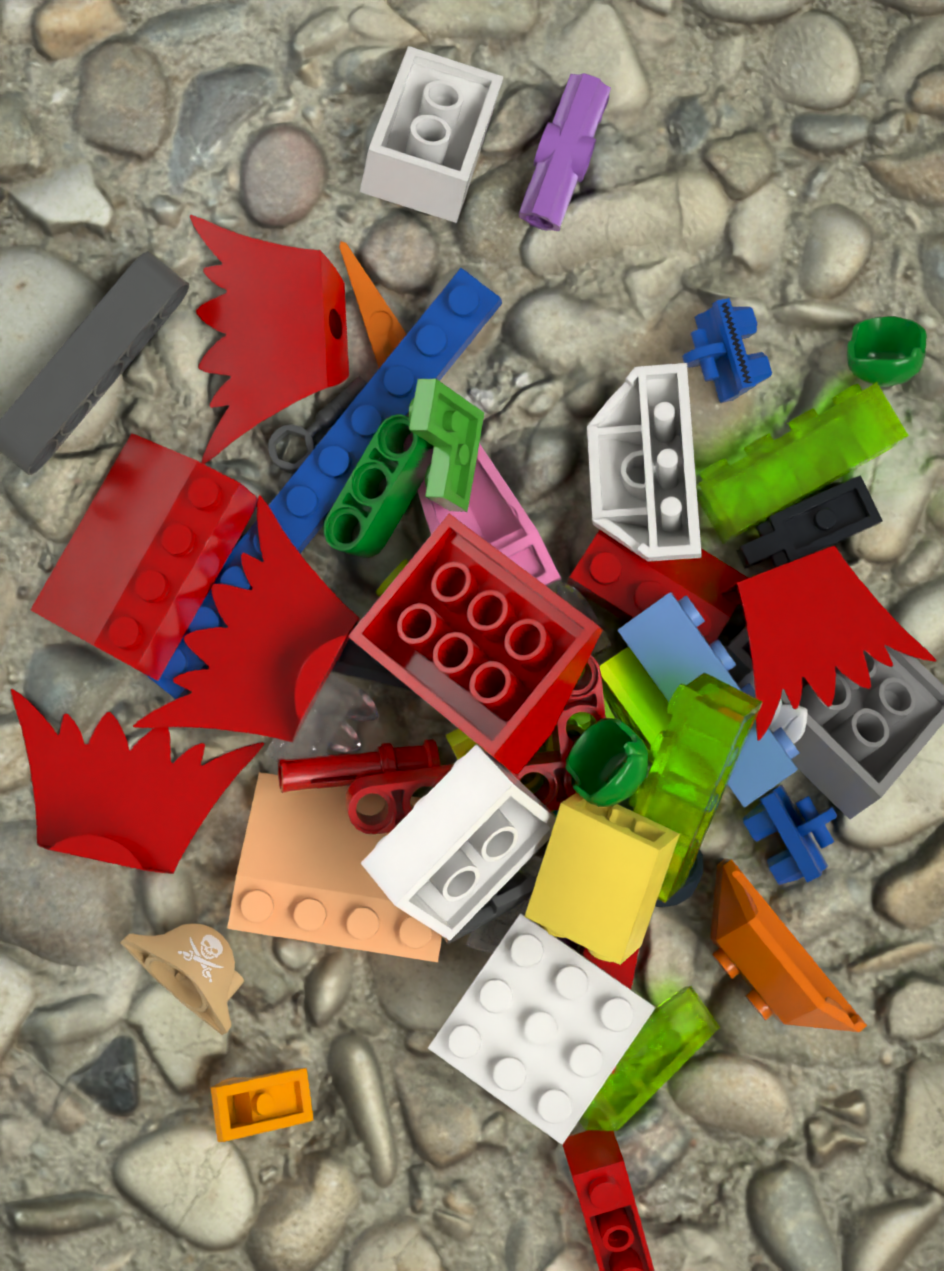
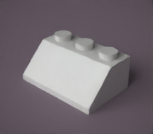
M476 744L465 756L455 762L447 775L427 795L418 800L413 810L388 835L384 836L377 843L375 849L361 864L396 907L446 939L451 940L550 839L557 816L507 768Z

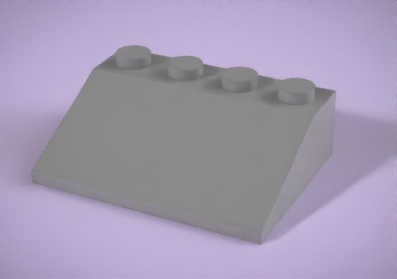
M747 626L725 647L736 663V666L730 669L729 673L738 684L747 674L753 671ZM886 645L885 648L893 662L892 667L878 662L864 650L871 681L870 689L860 687L835 667V695L830 707H827L819 699L806 679L802 677V695L799 705L807 709V723L802 737L794 743L800 754L792 760L797 768L849 819H852L882 798L944 723V685L916 658L898 652ZM783 689L781 695L782 704H791Z

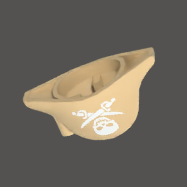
M191 923L181 925L162 935L146 936L132 933L120 942L183 1005L221 1035L229 1031L231 1020L227 1002L244 983V979L234 970L233 951L222 934L209 926Z

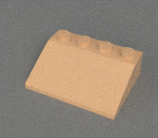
M259 772L236 874L227 929L438 963L442 935L396 907L361 864L375 849L377 843L389 833L365 834L354 827L350 821L346 806V792L350 786L304 789L281 793L278 775ZM370 793L364 795L359 799L356 809L364 815L372 816L378 814L385 805V799L378 794ZM411 796L410 803L415 806L421 798Z

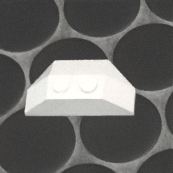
M687 363L634 367L626 377V382L609 398L587 426L593 525L646 561L701 558Z

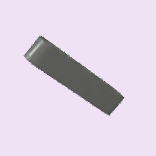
M147 251L140 255L0 419V452L28 475H32L40 470L180 305L189 290V283L151 252Z

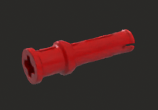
M426 739L423 745L393 748L391 743H382L373 752L300 759H278L279 787L281 793H286L288 791L350 786L356 779L367 775L440 766L439 752L436 741L434 739Z

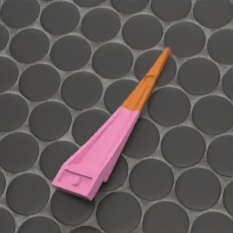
M341 241L339 248L378 368H380L407 334L347 243ZM413 433L409 434L404 441L405 451L410 448L413 442ZM480 443L468 512L448 511L426 498L424 479L418 489V494L431 534L450 513L545 586L561 579L538 530Z

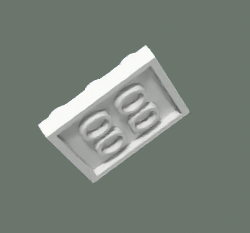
M520 913L428 1049L563 1145L656 1007L560 939L548 934L540 925L526 918L523 913Z

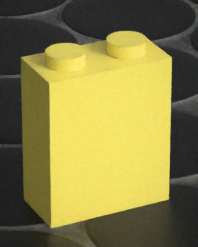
M575 793L560 804L525 917L540 924L548 934L559 938H567L587 948L594 957L621 965L642 945L680 833L618 804L598 807L590 804L578 793Z

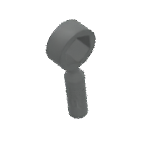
M360 376L356 378L344 391L317 413L315 422L306 430L301 426L293 424L284 425L275 430L268 443L269 455L275 466L284 472L295 473L315 448L312 437L321 429L331 428L365 387L366 381ZM288 434L304 438L308 453L295 464L280 460L276 450V445Z

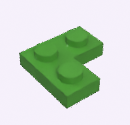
M418 379L415 397L409 406V430L434 446L431 464L425 473V497L448 511L468 512L484 412L439 380Z

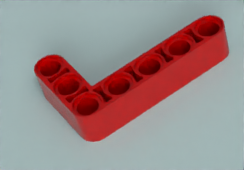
M591 655L585 665V672L582 678L577 681L552 732L554 751L535 753L517 776L512 773L519 781L525 774L530 772L543 774V785L533 794L550 811L559 810L560 804L577 793L573 789L571 784L572 776L566 770L565 765L574 742L580 735L573 736L566 733L568 719L578 712L590 714V725L606 718L601 671L598 662ZM454 764L367 775L356 779L346 792V806L351 823L357 830L365 834L390 833L413 810L414 806L410 803L412 794L418 788L424 786L434 788L447 775ZM370 793L378 794L385 799L383 809L378 814L372 816L364 815L356 809L359 799Z

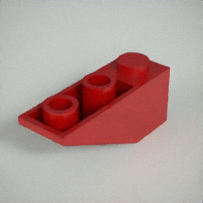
M612 1124L568 1136L563 1143V1149L599 1271H655L625 1163Z

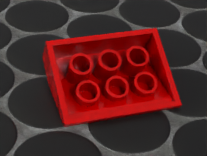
M131 433L30 610L134 669L159 681L254 513L258 498L243 484L213 468Z
M449 513L348 637L517 776L552 734L603 629Z

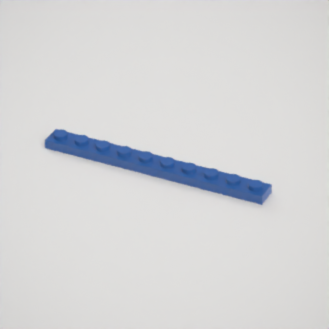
M460 268L268 505L281 528L300 554L324 525L329 511L382 422L392 415L402 414L409 417V406L415 397L417 380L437 379L440 381L502 305V300L498 295L464 269ZM257 520L234 547L213 584H227L252 590V586L248 582L243 570L241 554L246 553L261 562L264 561L260 548ZM212 589L209 590L185 635L208 628H228L215 605ZM183 636L159 681L151 677L149 678L176 700L186 696L189 690L174 683L173 679L189 671L208 669L209 666L187 646Z

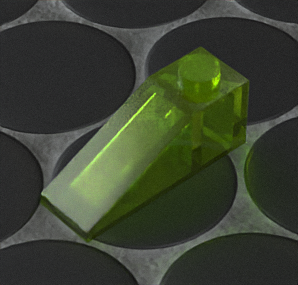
M685 986L654 1009L616 1065L615 1073L609 1075L580 1118L579 1122L585 1130L618 1131L720 1028L692 986Z

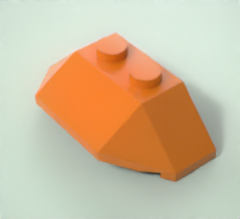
M726 858L717 865L710 935V939L719 949L712 956L731 979L740 974L752 990L745 997L765 1021L773 1015L776 1020L785 1025L851 1032L862 1031L867 1024L838 991L734 861Z

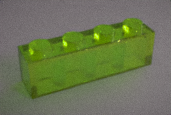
M859 383L852 385L832 398L835 406L818 415L814 408L810 409L788 423L791 429L790 432L775 440L768 433L744 447L743 450L747 456L729 465L726 458L699 473L703 481L696 485L697 500L723 544L762 523L769 516L792 506L898 446L909 436L878 383L862 390Z
M705 672L687 685L681 683L673 693L667 707V713L673 715L666 731L662 730L657 735L648 753V759L653 761V765L648 777L644 779L629 800V805L634 807L633 812L680 833L658 899L664 903L685 885L763 703Z

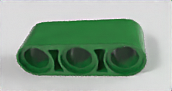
M402 414L392 415L385 419L378 427L324 522V536L326 542L332 548L361 558H371L379 554L387 544L425 479L426 470L431 464L434 446L409 430V417ZM413 433V442L410 448L404 452V441L409 434ZM386 478L387 486L385 491L378 497L377 489L379 483ZM359 522V535L352 541L353 528Z

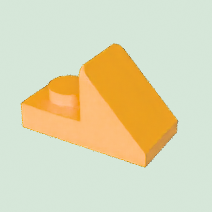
M293 1068L251 1078L232 1077L210 1087L217 1142H226L314 1121L307 1068Z

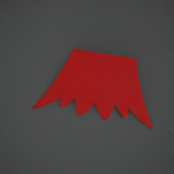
M190 215L192 224L212 253L222 262V265L205 267L203 272L214 284L227 290L226 293L205 302L196 309V314L202 321L213 329L226 334L203 356L198 368L212 374L231 376L216 392L209 404L211 408L229 405V408L222 416L208 442L201 463L206 464L228 445L262 421L318 391L341 384L349 377L345 283L335 266L321 250L290 247L251 238L219 227L205 219Z
M261 495L258 496L257 523L260 548L264 561L261 562L246 553L241 554L243 570L248 582L252 586V590L227 584H213L211 589L215 605L228 628L202 629L184 636L187 646L209 666V669L189 671L173 679L174 683L192 693L150 712L133 725L134 728H209L257 734L291 743L294 742L346 646L349 640L348 635L356 627L360 617L331 591L305 561L283 531Z
M835 545L739 581L721 593L726 599L743 606L753 665L758 741L764 736L772 722L783 689L793 709L798 708L802 695V677L806 679L819 699L827 707H830L835 695V667L860 687L871 688L864 650L872 658L889 667L893 666V662L885 645L917 659L937 661L881 605L851 569Z
M11 689L30 765L36 811L37 845L51 851L144 871L174 874L189 843L215 803L236 776L264 746L263 742L245 746L215 758L202 766L201 762L205 744L200 743L185 751L172 763L171 739L168 727L152 729L129 750L122 727L111 712L104 714L98 722L89 742L85 744L81 731L69 714H64L60 733L57 735L43 715L25 697Z

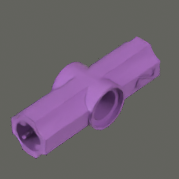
M585 73L570 74L552 123L548 122L534 160L536 168L531 182H529L519 211V218L528 222L530 226L544 231L553 230L559 232L577 182L581 183L583 181L596 144L594 136L602 120L611 87L605 85L597 77Z

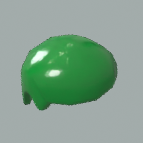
M897 316L874 317L858 322L854 325L851 341H848L847 344L849 370L853 372L854 376L864 382L880 387H889L908 382L920 372L925 360L927 339L925 329L913 320Z
M603 718L587 727L574 742L566 759L565 768L576 782L573 785V789L587 802L598 807L614 806L634 795L646 778L648 772V750L643 740L623 721L616 718Z

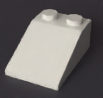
M408 46L368 149L360 192L457 223L502 85L503 76Z

